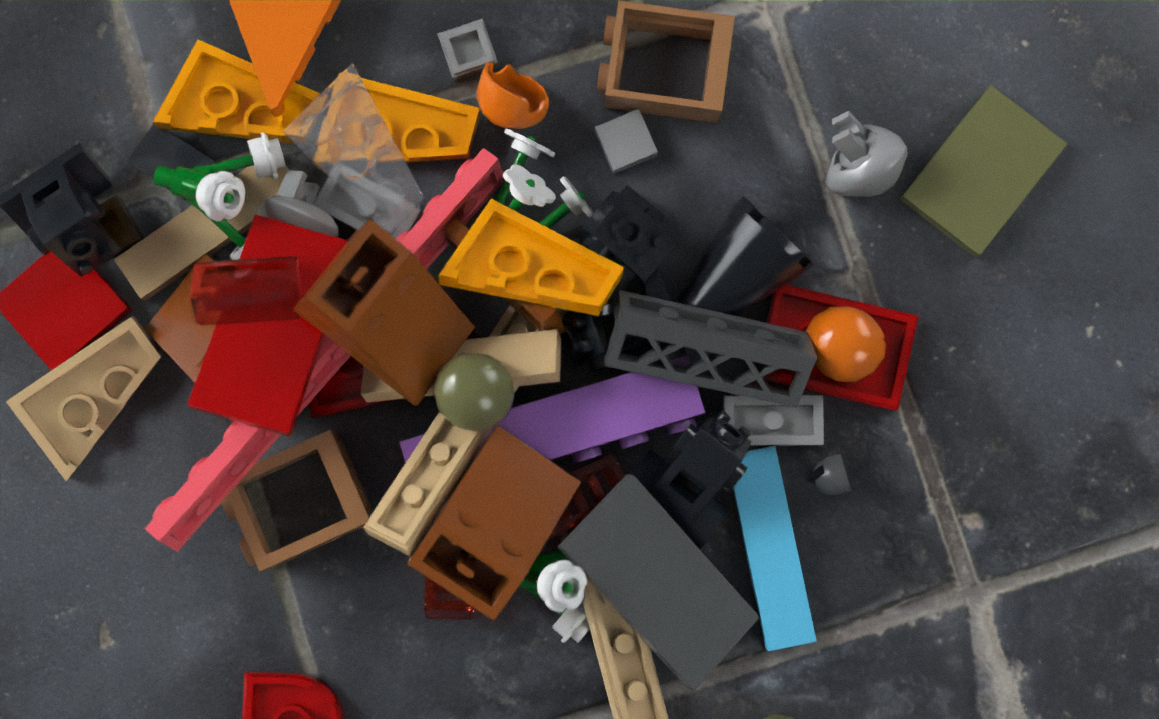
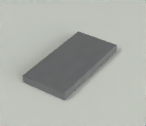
M627 474L558 546L575 566H580L583 569L587 580L678 679L693 691L700 686L760 618L634 475Z

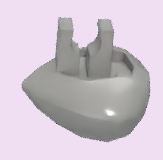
M850 111L833 118L832 125L839 131V134L832 137V143L837 147V151L831 159L825 180L826 186L833 193L847 197H873L884 194L891 189L898 180L908 155L907 146L902 138L878 125H862Z
M287 170L278 195L267 198L258 208L257 215L338 237V227L329 212L313 205L320 186L316 183L305 182L307 174L303 171Z

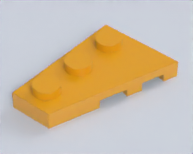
M197 40L155 116L153 123L157 129L246 139L261 137L260 133L264 132L268 140L278 138L279 142L310 145L331 103L329 97L295 82L284 102L286 107L282 115L274 117L267 104L253 63L201 40Z
M339 72L314 166L319 169L334 168L336 163L342 167L467 159L471 152L481 115L480 108Z
M490 199L440 272L439 285L598 316L621 280L624 267Z

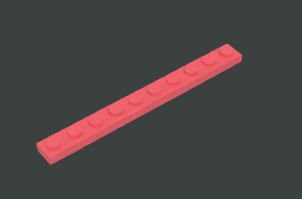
M483 148L474 159L465 161L458 169L454 182L442 195H436L428 202L423 211V216L410 231H404L396 238L397 241L414 254L426 270L449 245L444 229L456 218L466 226L505 181L499 159ZM326 335L324 336L298 415L351 356ZM234 421L226 429L223 441L211 455L200 459L192 467L188 480L174 496L166 498L157 506L153 513V520L146 526L145 530L159 542L178 552L281 434Z

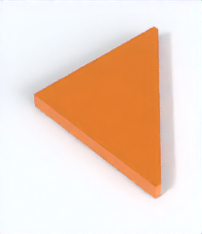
M229 0L267 104L274 117L282 115L286 107L284 102L295 81L299 82L316 50L314 47L316 40L324 25H329L341 0Z

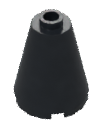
M743 196L734 204L677 298L685 305L738 316L807 272L813 263Z

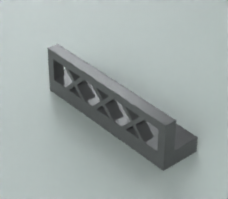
M618 290L613 306L615 326L604 362L607 367L797 408L816 362L817 355L808 332ZM626 334L647 338L653 349L639 356L620 353ZM685 346L696 349L702 359L683 367L674 365L668 354ZM734 357L745 360L750 369L735 377L721 375L716 365ZM779 368L795 371L789 389L770 386L763 376Z

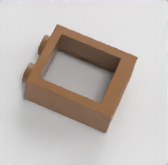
M619 0L616 17L607 16L603 45L612 46L610 64L600 62L597 92L605 93V108L629 112L639 109L644 114L718 124L723 110L735 16ZM627 30L710 40L702 101L619 90Z
M331 429L257 462L221 502L227 516L231 520L237 519L244 537L239 538V544L246 561L251 566L256 564L259 572L275 568L364 527L374 512L339 432ZM318 452L347 518L271 552L243 486Z

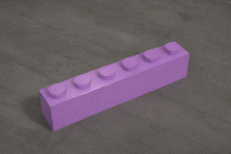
M688 356L671 360L674 365L683 367L690 365ZM631 372L511 408L508 415L497 424L551 461L571 455L575 464L602 456L600 446L619 441L621 449H626L648 442L647 432L666 427L668 435L685 431L690 424L697 427L694 418L705 414V410L697 386ZM496 425L492 428V430L490 431V433H489L488 436L486 437L485 441L487 440V438L489 437V435L492 433V431L494 430V428L496 427ZM424 435L400 441L405 463Z

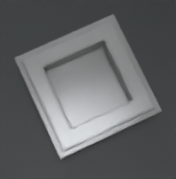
M483 18L437 34L454 82L481 74L486 63L489 61L493 63V69L499 68Z
M639 109L595 127L596 136L613 174L658 155L656 146Z

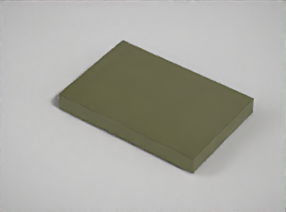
M990 85L899 200L976 259L990 244L1068 143Z

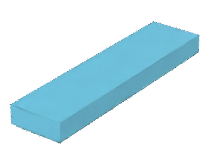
M770 446L747 451L741 463L748 467V469L732 490L758 615L760 617L765 649L773 651L817 642L776 447Z

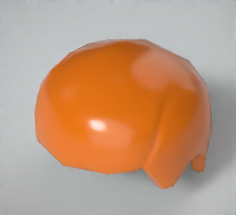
M487 62L476 91V99L483 115L494 125L507 129H525L538 125L545 118L549 108V98L544 87L531 77L516 73L511 65H506L499 72L493 73V63Z
M849 306L829 307L815 315L805 331L809 333L817 355L814 365L826 377L836 381L858 382L875 372L885 355V336L880 326L869 314L860 309Z

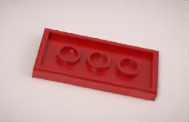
M259 215L254 216L187 404L191 409L291 437L325 336L293 309L348 240Z

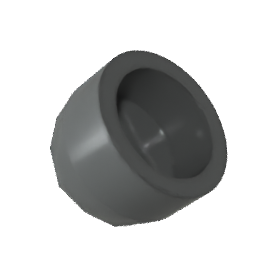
M841 453L818 461L813 469L812 477L816 480L815 487L820 492L833 496L852 491Z

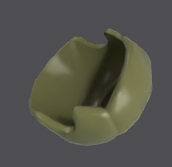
M460 353L455 355L439 369L433 386L438 410L452 425L470 431H481L495 426L508 415L515 397L512 378L506 367L501 365L499 360L486 354Z

